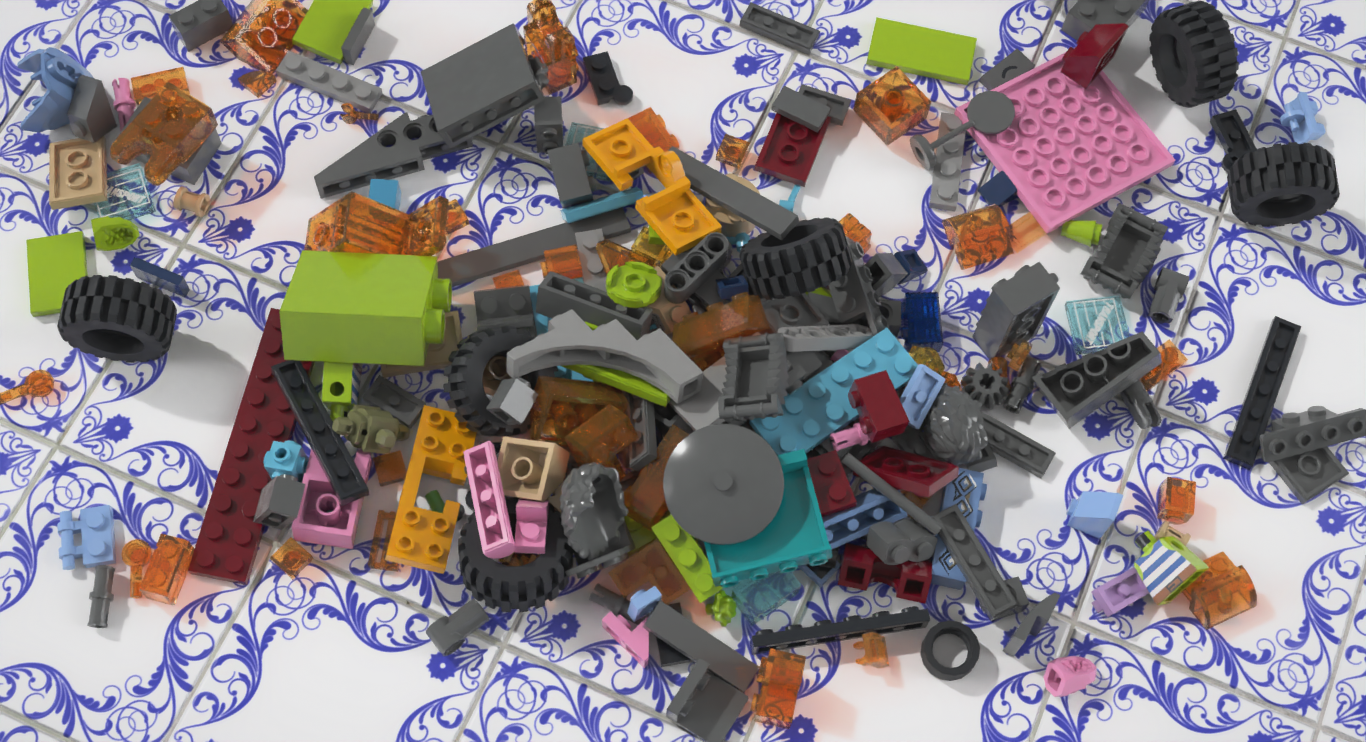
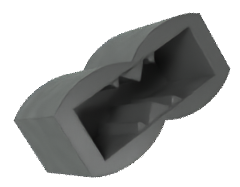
M904 519L895 524L887 521L875 523L869 527L866 545L888 565H898L908 560L913 562L926 561L933 557L937 538L915 519Z

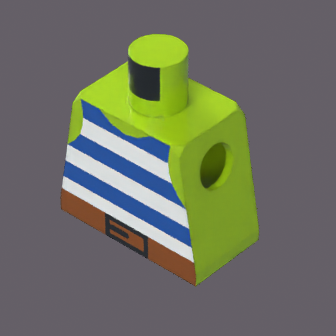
M324 362L322 402L330 410V418L333 422L338 417H347L348 411H351L355 404L358 405L362 368L358 363Z
M1146 531L1135 540L1144 554L1134 562V567L1157 605L1171 603L1209 569L1207 564L1173 536L1162 537L1157 541L1150 531Z

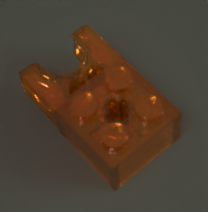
M552 0L531 1L526 8L528 24L523 26L524 40L526 42L525 51L527 55L530 54L534 58L539 57L542 63H546L549 69L547 72L549 83L545 89L551 95L577 83L579 67L576 57L578 56V51L575 46V38L567 26L563 27L559 21L556 7Z
M167 82L110 147V156L117 163L127 165L138 156L151 155L144 167L145 177L152 185L159 186L165 182L180 163L184 164L218 126L211 107Z

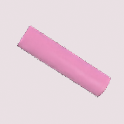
M489 440L465 450L463 453L483 554L488 558L499 559L511 555L515 551V544L494 444Z

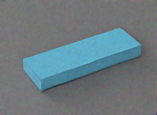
M634 187L560 211L563 220L567 223H572L634 204L644 195L641 189Z

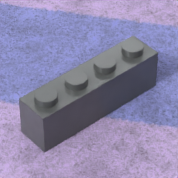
M552 271L548 273L538 286L536 313L553 319L555 316L572 309L584 322L586 321L596 326L607 324L617 319L636 340L650 332L653 309L649 307H624L615 303L606 291Z

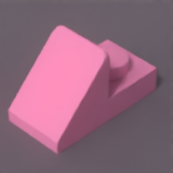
M519 499L516 505L517 522L514 553L545 554L549 500L539 502Z
M610 611L602 619V627L645 668L649 660V631L643 628V625L648 617L631 632L630 629L632 627L623 616L618 615L616 617Z

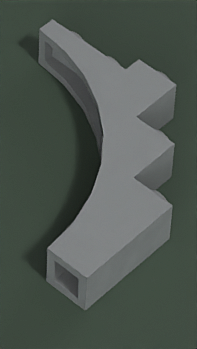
M572 309L549 320L547 333L540 334L535 339L521 346H516L507 352L506 372L512 378L553 366L581 364L612 368L642 378L661 389L677 404L701 391L703 371L661 329L645 334L639 340H636L617 319H614L607 324L598 326L592 331Z

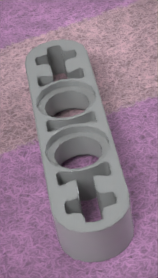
M858 324L781 327L777 332L783 333L785 350L789 352L856 349L873 337L870 328Z

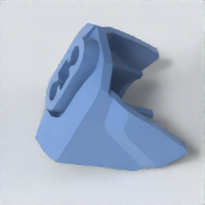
M52 47L46 49L39 48L17 63L18 68L35 73L30 76V79L44 82L48 90L44 96L32 101V105L35 107L21 122L20 129L40 133L46 130H55L69 124L67 112L78 78L81 75L94 78L92 74L66 53Z

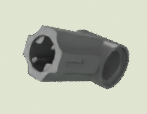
M1162 267L1154 286L1156 292L1148 314L1153 321L1161 324L1172 322L1179 299L1182 298L1188 285L1189 276Z
M473 598L449 617L443 616L433 622L425 633L445 657L460 648L465 642V638L488 622L489 617L482 606Z

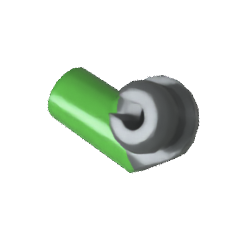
M438 490L427 493L425 498L431 510L443 513L445 503ZM460 504L456 522L460 521L465 513L462 504Z

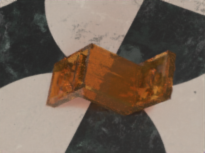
M351 191L308 220L304 250L433 256L443 250L446 244L445 231L449 218V199L438 196L412 213L406 214Z

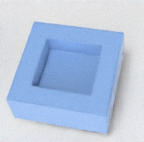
M656 586L647 591L645 589L639 590L631 597L627 614L633 622L639 620L654 609L657 602L661 600L662 594Z

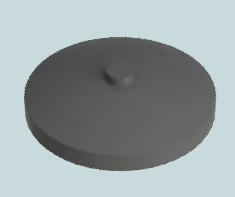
M715 424L694 431L677 445L666 464L663 489L668 509L683 530L703 542L716 545H732L757 536L772 522L782 502L784 477L775 451L761 436L738 425Z

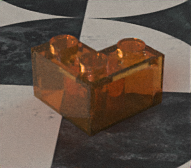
M611 404L564 437L579 467L587 463H599L602 466L614 468L619 474V481L626 477V474L616 454L639 438L629 417Z
M656 539L608 572L624 598L648 581L653 587L656 586L662 594L661 600L667 605L690 590L689 585L659 539Z
M771 648L768 657L762 656L756 682L762 683L760 694H753L750 711L756 712L755 722L790 729L797 694L801 686L806 656Z

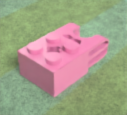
M311 448L306 473H304L302 481L305 484L300 508L297 518L292 523L294 541L353 549L364 497L341 506ZM360 449L356 452L354 462L367 485L372 463L371 453L363 452Z

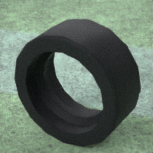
M948 620L937 623L930 628L921 643L920 655L923 665L930 674L941 680L954 681L962 679L972 671L979 659L980 645L978 638L971 628L961 622ZM953 634L963 640L968 650L967 658L963 664L958 667L949 668L938 663L933 654V644L939 636Z

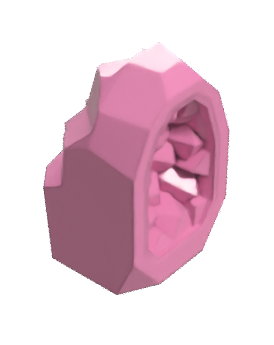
M1068 656L1056 658L1048 662L1043 677L1046 689L1054 697L1068 696L1085 689L1087 685L1095 681L1097 667L1084 657Z

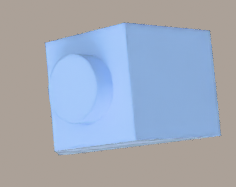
M1083 491L1077 500L1072 498L1066 514L1070 515L1067 526L1100 539L1114 522L1123 495L1112 492Z

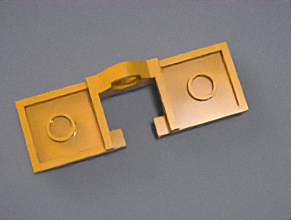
M628 118L583 138L582 146L620 191L632 187L633 178L629 174L644 166H647L666 189L637 200L635 208L675 256L696 246L710 233H721L722 226L690 190L691 182L685 176L678 155L674 151L664 152L660 146L653 148Z
M427 405L423 407L385 557L386 561L441 574L445 572L460 503L446 500L443 513L414 507L422 473L448 479L453 484L461 486L465 484L467 474L464 471L466 463L463 451L474 447L477 432L467 429V422H459L454 416V412Z

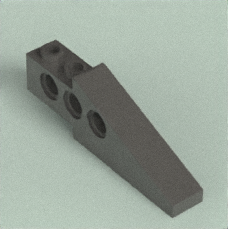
M406 112L315 175L314 180L320 198L323 199L369 186L371 179L390 180L425 170L423 160L473 147L472 138L450 149L442 136L437 133L433 115H423L410 121L408 112Z

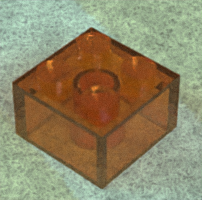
M896 66L857 93L853 110L888 146L927 119L931 101Z

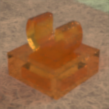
M874 632L862 634L863 641L854 643L853 648L857 650L864 649L865 655L861 659H856V663L862 666L871 665L878 669L888 667L889 660L885 637Z

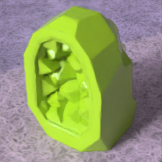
M108 216L91 219L96 250L112 251L123 249L133 244L140 236L138 227L130 220L121 217L110 218Z

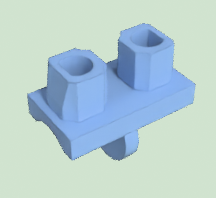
M1307 92L1298 93L1293 101L1284 105L1286 113L1280 117V122L1282 126H1290L1295 142L1298 144L1307 143L1310 140H1318L1325 134L1324 125L1316 122L1314 117L1318 112L1316 101L1309 100Z

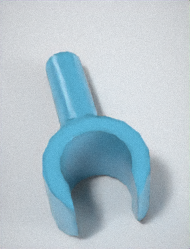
M797 184L794 185L788 201L780 200L779 205L793 212L794 202L801 187Z
M743 232L735 237H726L731 244H736V249L739 253L742 246L750 240L749 235Z

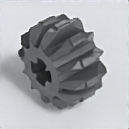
M979 362L976 364L975 369L968 368L965 373L966 376L962 377L960 383L963 388L961 392L968 393L972 400L982 402V406L985 405L990 411L993 409L994 404L997 406L1001 405L1004 401L1003 397L1007 396L1009 388L1006 387L1008 378L1000 377L1003 372L1002 368L994 371L992 370V363L988 364L987 368H984Z

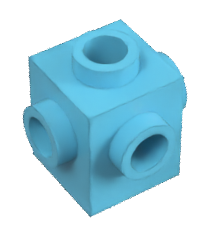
M273 441L270 451H267L265 454L264 467L271 479L286 474L296 477L298 479L297 482L302 483L309 458L302 446L294 441Z

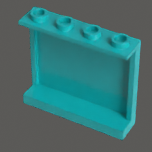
M805 449L777 455L784 477L783 498L776 516L761 533L747 541L732 545H716L704 542L715 587H733L739 584V581L749 578L752 581L762 580L768 577L769 573L780 571V573H790L797 570L798 566L809 563L810 566H818L826 563L827 559L832 558V548L827 538L808 468Z

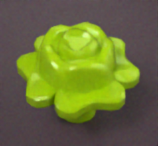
M720 590L719 593L715 594L714 602L706 604L705 611L707 615H714L715 620L720 622L722 627H725L727 623H731V618L735 617L737 604L724 590Z

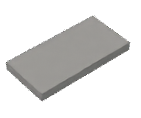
M756 332V333H755L754 335H752V336L761 335V334H760L759 332ZM722 357L703 371L700 392L678 404L673 399L669 401V405L694 431L706 426L721 424L725 421L720 419L718 410V397L723 395L721 389L725 388L723 382L727 381L725 378L727 374L725 357ZM788 361L787 364L789 367V371L787 372H790L793 369L792 364Z

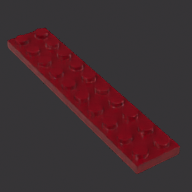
M271 308L188 567V572L192 575L248 585L265 529V525L253 521L262 488L272 480L264 467V457L266 452L270 451L273 441H291L297 423L271 372V366L287 361L284 360L280 309ZM300 361L310 378L315 361Z

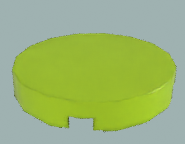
M630 261L625 262V265L620 267L619 264L614 266L607 273L605 288L608 296L615 303L624 307L640 308L654 303L660 297L662 279L661 276L657 275V270L652 266L642 262Z

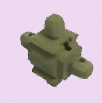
M356 404L348 413V417L334 419L332 429L339 435H343L346 440L351 442L353 447L361 448L363 452L389 454L396 441H405L409 438L410 429L404 424H400L398 419L394 418L389 411H383L380 407Z

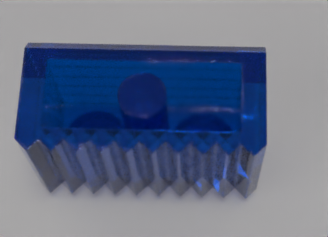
M938 292L905 293L903 302H901V319H904V327H901L900 338L905 340L906 351L908 353L940 352L943 346V333Z

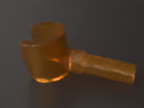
M350 103L341 105L342 110L348 113L340 114L346 124H352L357 119L379 120V114L355 111Z
M992 357L988 361V364L992 363L993 365L992 370L996 371L1002 368L1003 372L1000 377L1008 376L1007 360L1005 358ZM1008 379V384L1006 385V387L1009 388V392L1007 395H1009L1012 388Z

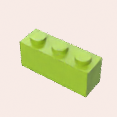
M672 514L651 527L700 603L723 589L721 586L715 587L708 556L697 539L683 530Z

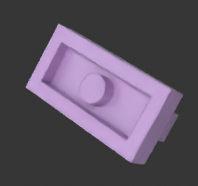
M1133 567L1091 591L1096 599L1092 602V605L1097 613L1103 610L1106 616L1109 617L1149 594V591L1137 570Z

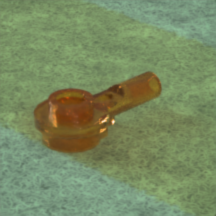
M35 370L26 377L24 384L1 392L0 405L27 395L33 398L46 397L53 391L54 378L46 370Z
M135 539L125 544L121 556L123 562L130 567V598L139 599L142 598L143 567L150 562L152 549L144 540Z

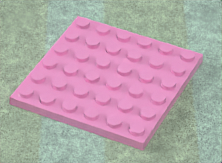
M1065 53L990 90L1005 94L1011 99L1015 107L1014 120L1005 131L998 134H984L977 131L974 127L967 129L999 172L1004 171L1016 186V195L1046 233L1057 229L1063 223L1081 216L1173 166L1176 161L1103 71L1087 89L1061 73L1060 71L1065 63L1062 60ZM970 101L957 107L954 114L959 117L962 124L969 121L967 118V107Z

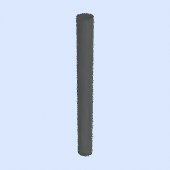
M850 453L843 459V464L934 535L943 527Z

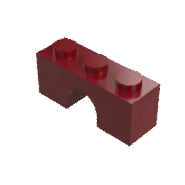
M845 543L839 568L838 585L867 591L868 584L880 582L893 587L896 591V598L926 603L932 580V561L913 562L908 560L898 565H888L870 548Z

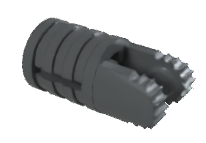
M1141 379L1120 392L1122 400H1124L1130 414L1141 429L1160 425L1162 421L1160 414L1148 391H1146L1144 384H1142Z

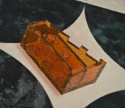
M672 424L657 447V458L641 469L633 486H629L624 492V505L629 510L627 516L649 531H652L651 527L656 525L668 510L663 489L666 464L673 450L689 435L674 424Z

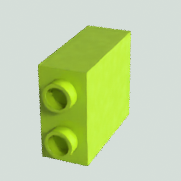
M302 250L279 311L284 360L424 366L429 343L442 344L444 340L445 312L450 313L452 303L451 279L438 278L437 256Z

